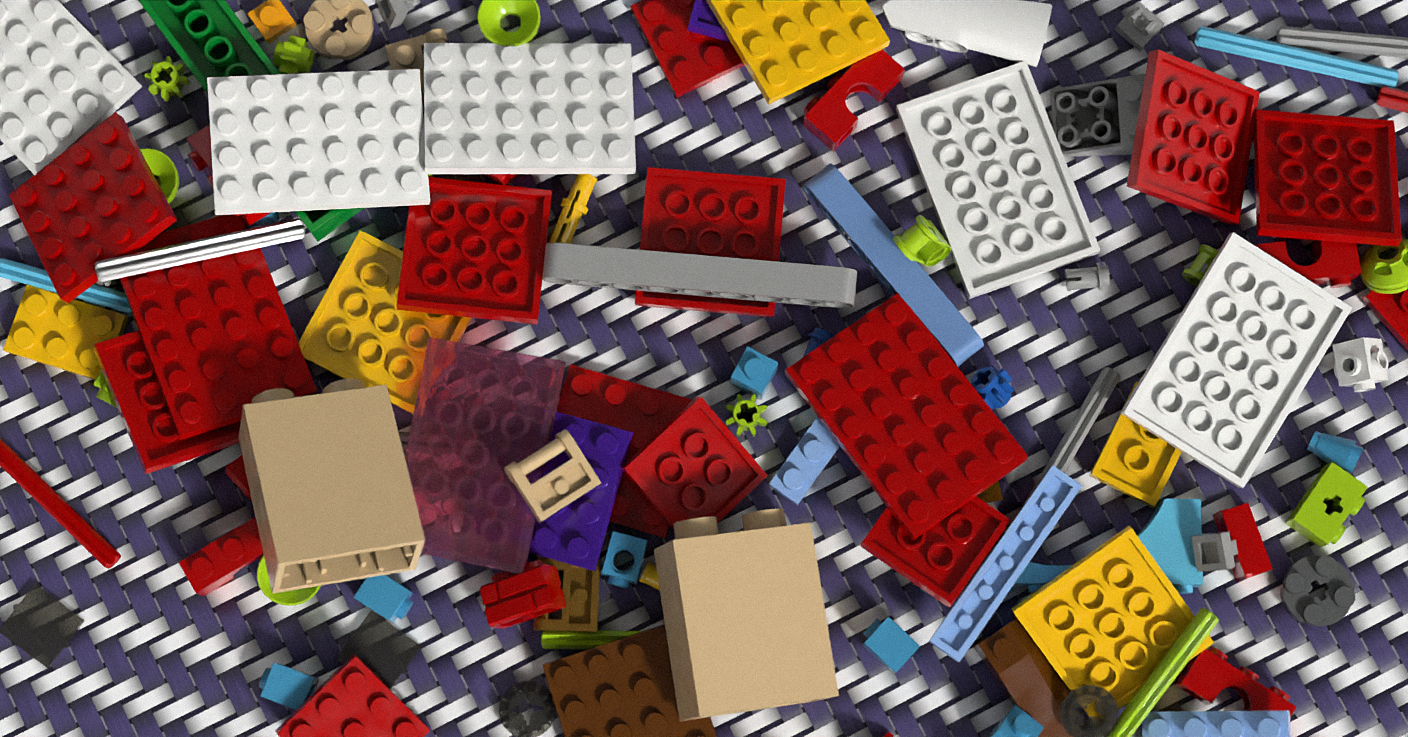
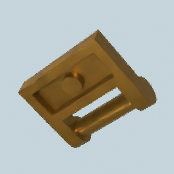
M550 558L536 559V561L540 560L545 565L555 566L558 571H564L563 593L566 606L562 608V620L552 619V612L539 616L537 619H534L533 630L597 632L600 560H598L596 571Z

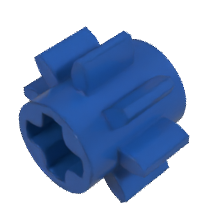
M993 365L979 369L971 379L972 386L991 410L1005 406L1011 398V392L1014 391V388L1009 384L1012 378L1004 368L998 371Z

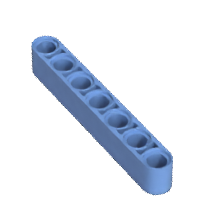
M828 164L803 185L805 192L887 290L893 296L898 293L911 307L957 367L984 346L979 334L916 261L909 260L900 251L893 240L895 235L833 164Z

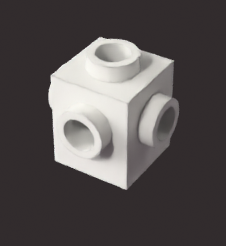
M1363 337L1332 345L1335 358L1334 374L1338 379L1339 386L1353 387L1354 392H1364L1376 389L1375 383L1388 380V359L1383 352L1381 339Z

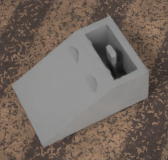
M1145 73L1050 90L1053 131L1064 157L1132 154Z

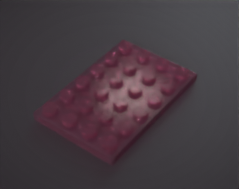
M429 337L405 454V461L425 537L421 554L523 573L527 563L536 517L517 487L508 478L504 467L513 461L519 463L550 443L566 362ZM546 463L525 475L530 484L544 477Z

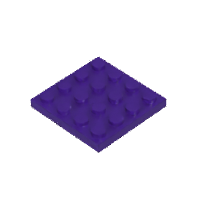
M498 396L461 533L596 571L623 473L621 467L626 462L633 432ZM566 429L573 437L601 483L542 522H538L517 487L508 478L504 467L513 461L519 463L555 440V435ZM563 451L525 476L529 483L533 484L569 461L570 458Z

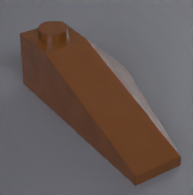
M1015 618L974 646L1012 705L1019 707L1044 727L1038 737H1082L1067 685L1018 618Z

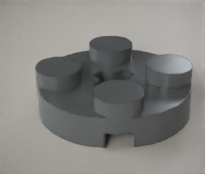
M1312 555L1302 558L1289 566L1284 574L1285 577L1280 591L1281 601L1287 613L1300 623L1315 627L1334 624L1341 620L1354 604L1355 592L1352 578L1346 568L1330 556ZM1313 581L1318 585L1323 584L1326 589L1323 592L1324 599L1322 601L1318 597L1311 598L1308 593L1313 589L1311 585Z

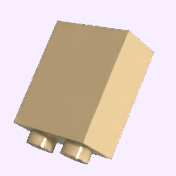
M343 379L326 386L322 394L295 397L291 390L271 389L256 395L252 399L251 404L243 405L238 439L272 594L416 570L425 537L387 385L365 388L364 382L359 379Z
M768 509L743 514L744 531L718 534L716 517L695 518L674 523L675 540H671L654 549L680 721L808 703L839 696L811 523L786 525L784 509Z

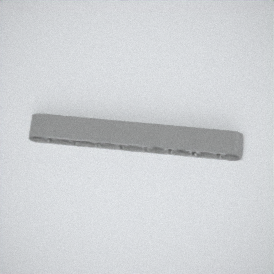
M548 243L545 247L542 280L567 285L833 308H852L855 306L857 271L851 268L567 243Z

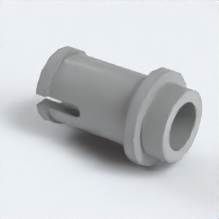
M1096 263L1095 267L1065 269V278L1080 277V280L1066 282L1067 291L1098 287L1100 291L1103 290V287L1110 286L1107 265L1101 266L1100 263Z

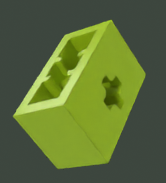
M1331 462L1323 466L1285 524L1319 548L1328 545L1330 542L1336 544L1346 530V527L1342 524L1348 515L1354 516L1366 501V498L1362 495L1368 486ZM1330 500L1333 502L1331 509L1334 512L1327 514L1325 512L1327 505L1324 502Z

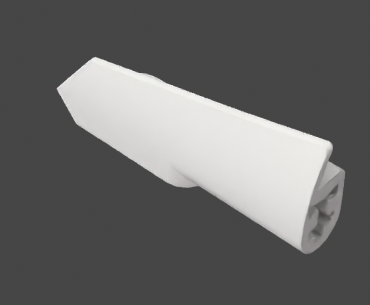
M890 0L882 6V10L890 27L905 31V36L912 41L959 53L967 52L970 49L1018 63L1026 61L1029 66L1037 67L1048 28L1052 5L1024 0Z

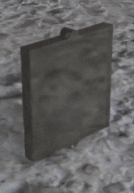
M34 584L23 600L13 606L14 611L0 628V633L45 667L50 668L63 649L71 646L69 641L85 620L37 584Z
M371 610L358 629L351 631V638L337 656V659L345 663L353 654L357 655L392 689L400 676L408 673V665L422 646Z

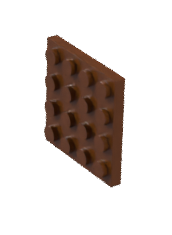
M665 624L542 664L565 737H717L711 717L686 721L679 720Z

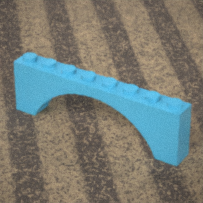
M1201 499L1162 500L1158 503L1150 520L1137 535L1179 594L1193 593V587L1203 585V572H1197L1191 536L1202 534ZM993 546V548L990 550V552L988 553V555L985 557V559L983 560V562L981 563V565L978 567V569L976 570V572L974 573V575L971 577V579L969 580V582L967 583V585L964 587V589L962 590V592H964V590L966 589V587L968 586V584L971 582V580L973 579V577L975 576V574L978 572V570L980 569V567L982 566V564L985 562V560L987 559V557L989 556V554L992 552V550L994 549V546ZM1029 562L1009 592H1014V586H1028V592L1034 593L1072 565L1055 566Z

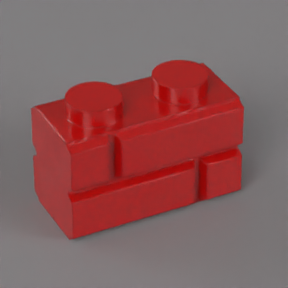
M538 560L523 564L521 566L522 572L513 575L511 572H502L491 576V583L479 588L483 604L486 607L485 613L488 625L492 628L505 629L565 608L566 601L563 589L560 587L561 581L558 569L555 566L545 565L542 561Z

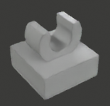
M376 0V3L388 28L392 29L402 25L408 11L414 9L413 3L418 0Z
M1138 2L1116 26L1115 31L1141 52L1162 29L1165 23L1142 3Z
M1229 531L1191 536L1197 572L1227 570L1235 567L1233 555L1238 554L1236 539L1230 540Z

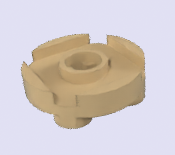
M316 0L304 16L307 39L313 49L324 58L351 60L362 54L371 44L374 20L369 7L363 0ZM336 19L347 20L345 23L347 30L344 33H341L339 30L333 33L330 30L334 26L333 21Z

